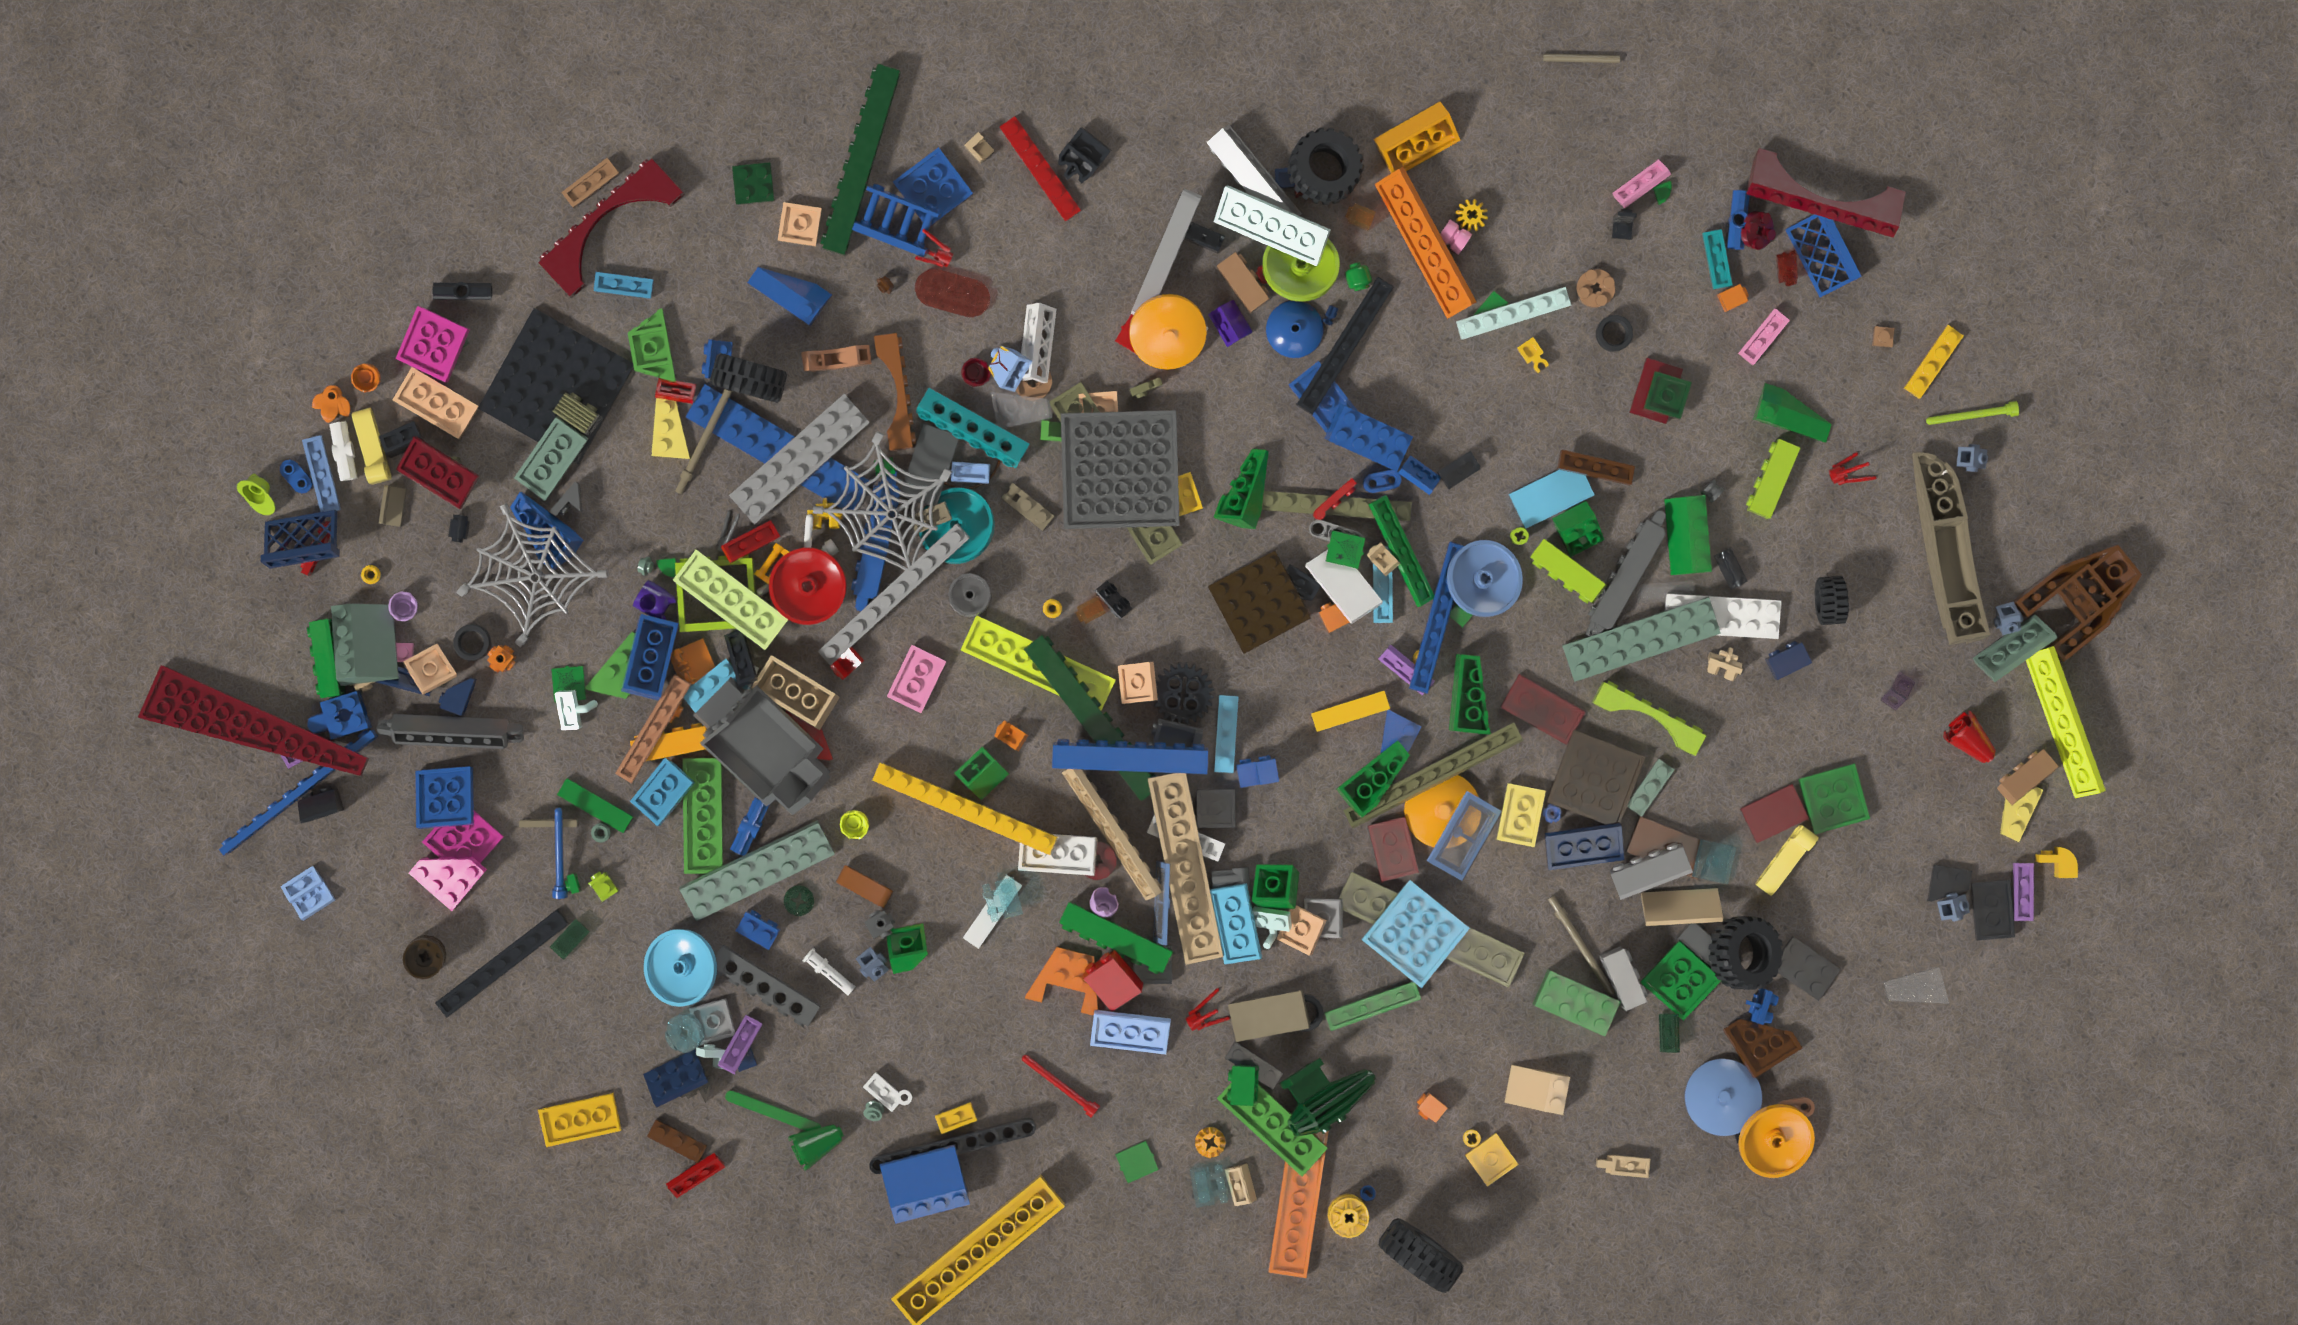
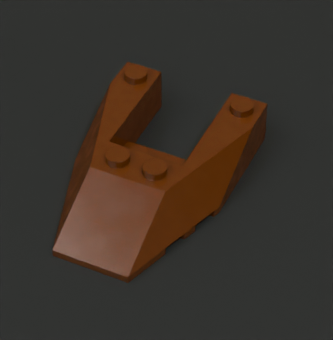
M2115 545L2059 566L2012 602L2015 603L2018 611H2021L2023 617H2029L2056 594L2060 596L2079 620V622L2048 646H2054L2059 661L2065 662L2111 624L2112 619L2120 610L2123 602L2131 593L2142 574L2120 546Z

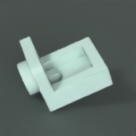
M704 1044V1048H696L697 1056L713 1058V1067L723 1069L718 1066V1063L725 1052L724 1049L715 1048L716 1045Z

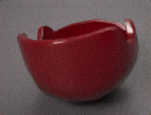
M970 358L963 363L961 369L963 380L972 387L984 385L991 377L988 363L980 358Z

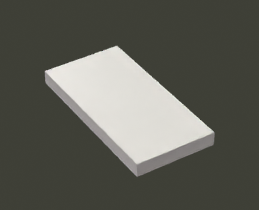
M1326 550L1306 563L1305 567L1347 620L1353 624L1380 606L1383 601L1356 568L1326 562L1328 552Z
M1053 834L1058 836L1051 855L1020 843L1018 870L1095 876L1097 837Z

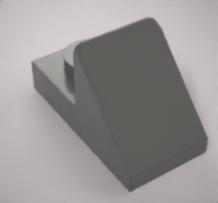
M574 482L550 510L555 516L560 514L563 516L570 508L568 506L569 503L582 512L579 483Z

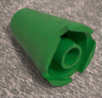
M833 1124L790 1135L788 1140L789 1142L793 1140L792 1150L800 1165L805 1164L803 1169L806 1171L839 1145L844 1134L839 1126L836 1127Z

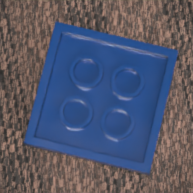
M939 147L893 181L905 199L926 207L929 204L938 208L942 215L938 218L933 216L930 226L973 195V192ZM915 210V213L923 222L926 213Z
M473 767L415 771L416 828L474 825Z

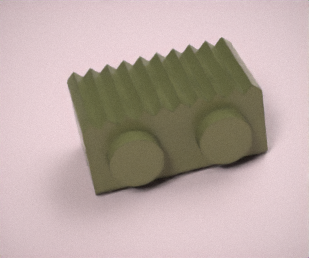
M573 392L570 395L565 393L553 412L587 434L599 417V414L596 413L598 409L589 403L585 406L580 402L582 398Z

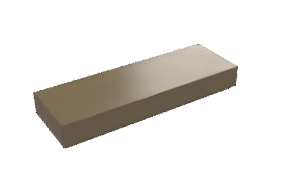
M521 819L519 827H555V819ZM563 819V827H579V820Z

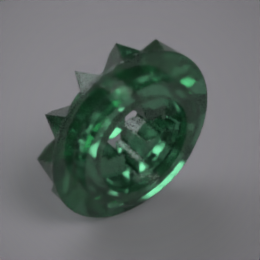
M793 886L784 895V906L790 914L804 916L812 910L814 896L805 886ZM801 893V899L807 903L800 904L798 909H796V902L791 899L797 898Z

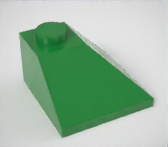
M923 923L892 929V934L887 936L889 959L893 974L913 970L928 955Z

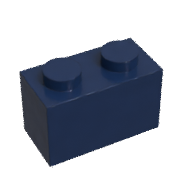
M1793 641L1785 645L1787 649L1781 652L1777 649L1768 654L1769 657L1765 660L1775 680H1779L1812 663L1802 642L1797 643Z

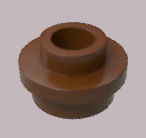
M886 276L879 277L877 279L878 289L882 293L890 294L894 288L893 283Z

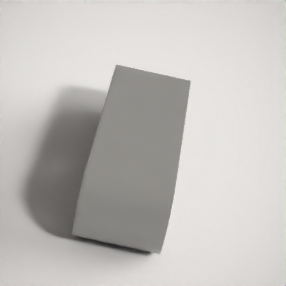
M1315 520L1309 526V533L1313 537L1330 542L1333 529H1338L1342 533L1363 537L1357 531L1322 520ZM1319 523L1322 525L1323 531L1321 534L1313 532L1314 524Z

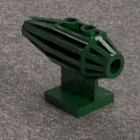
M1318 1058L1279 1083L1283 1089L1289 1088L1298 1102L1297 1107L1287 1121L1291 1131L1298 1137L1318 1132L1324 1134L1333 1128L1331 1126L1332 1123L1335 1121L1340 1123L1348 1118L1346 1114L1375 1085L1374 1080H1376L1373 1072L1363 1069L1329 1082L1320 1068L1324 1063L1321 1058Z

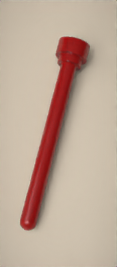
M1028 1055L1022 1056L1024 1063L1084 1108L1083 1110L1086 1111V1115L1090 1118L1093 1117L1100 1107L1099 1104L1095 1101L1088 1102Z

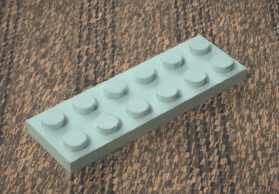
M1228 185L1224 188L1213 221L1315 266L1320 263L1331 229Z

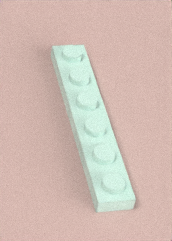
M1566 287L1458 320L1456 324L1461 340L1571 306Z

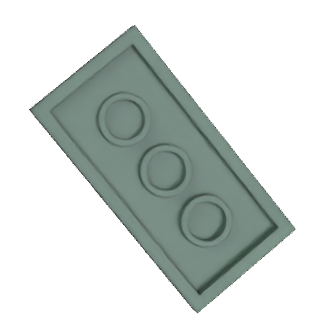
M557 416L514 479L543 500H547L588 441V438Z
M2034 614L2021 623L2020 631L2006 634L1976 655L1973 660L1981 670L1996 682L2057 639L2055 632Z

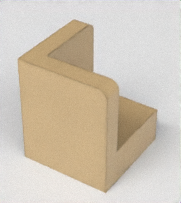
M979 132L964 145L980 164L994 152V149L984 140V137Z

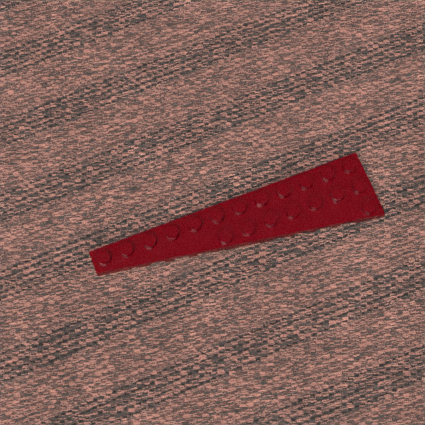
M160 665L138 715L140 719L362 776L369 760L364 755L164 665Z

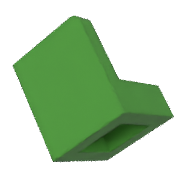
M1042 420L1040 440L1062 442L1061 422Z

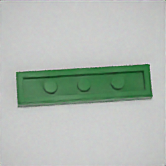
M566 778L557 793L561 798L622 833L626 831L634 817Z

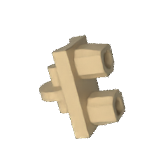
M1731 647L1728 648L1727 652L1720 650L1719 655L1712 652L1708 655L1707 672L1717 675L1721 667L1726 669L1724 678L1734 681L1738 674L1741 675L1743 668L1742 663L1737 662L1738 656L1732 654L1733 648Z

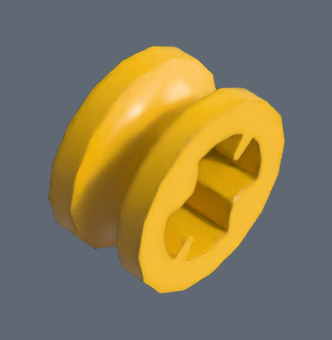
M1470 1129L1464 1133L1463 1141L1469 1147H1476L1480 1143L1481 1137L1476 1130ZM1476 1134V1142L1473 1143L1471 1141V1143H1468L1467 1135Z

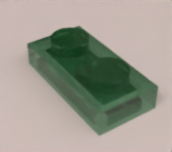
M575 919L553 942L550 948L564 960L590 931L578 919Z
M1659 1014L1660 1052H1680L1679 1014Z

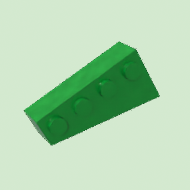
M1456 654L1449 730L1490 735L1480 656Z

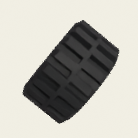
M1843 576L1818 577L1816 580L1815 608L1821 625L1845 624L1848 619L1849 598Z

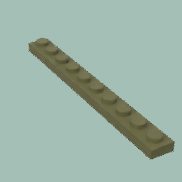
M1513 722L1390 786L1379 804L1361 818L1351 807L1343 811L1351 827L1354 829L1524 740Z

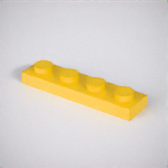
M1947 325L1904 389L1918 399H1921L1964 335Z

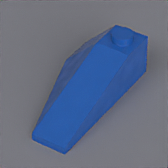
M760 267L756 269L747 282L810 327L832 296V294L815 283Z
M523 492L518 494L510 506L516 519L524 524L538 528H552L555 526L558 533L575 553L584 541L573 529ZM523 527L527 534L547 535L551 532ZM554 533V541L564 554L571 558L573 555ZM527 537L528 541L542 542L548 540V538ZM551 542L549 549L561 565L567 560ZM546 544L533 546L536 550L545 549ZM543 553L536 554L539 560L541 559ZM547 553L545 559L550 567L555 570L558 566Z

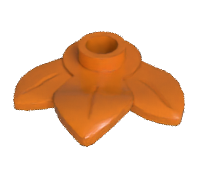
M336 385L327 386L323 393L317 394L313 399L312 408L321 409L322 418L327 423L333 421L338 414L346 417L350 414V403L342 396L341 389ZM333 392L335 394V398H331L329 396V393Z

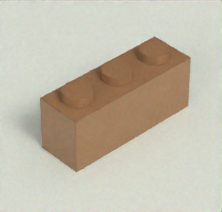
M1235 252L1218 264L1217 269L1249 313H1252L1269 300L1268 295L1270 293L1264 285L1260 286L1256 280L1259 278L1252 269L1250 271L1247 269L1245 258L1241 254L1237 255Z
M2044 749L2039 753L2037 751L2033 752L2027 758L2029 761L2026 764L2021 762L2013 769L2015 772L2011 776L2006 774L1999 780L2001 784L1997 789L2012 806L2059 767Z

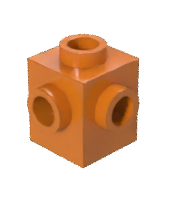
M498 645L497 648L494 646L488 653L489 658L487 661L491 663L489 667L497 673L499 671H510L516 664L514 660L517 656L513 654L514 650L507 645H504V647ZM499 655H502L504 658L501 663L497 660Z

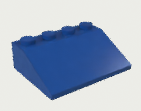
M955 1145L880 1164L895 1224L970 1205L969 1194Z

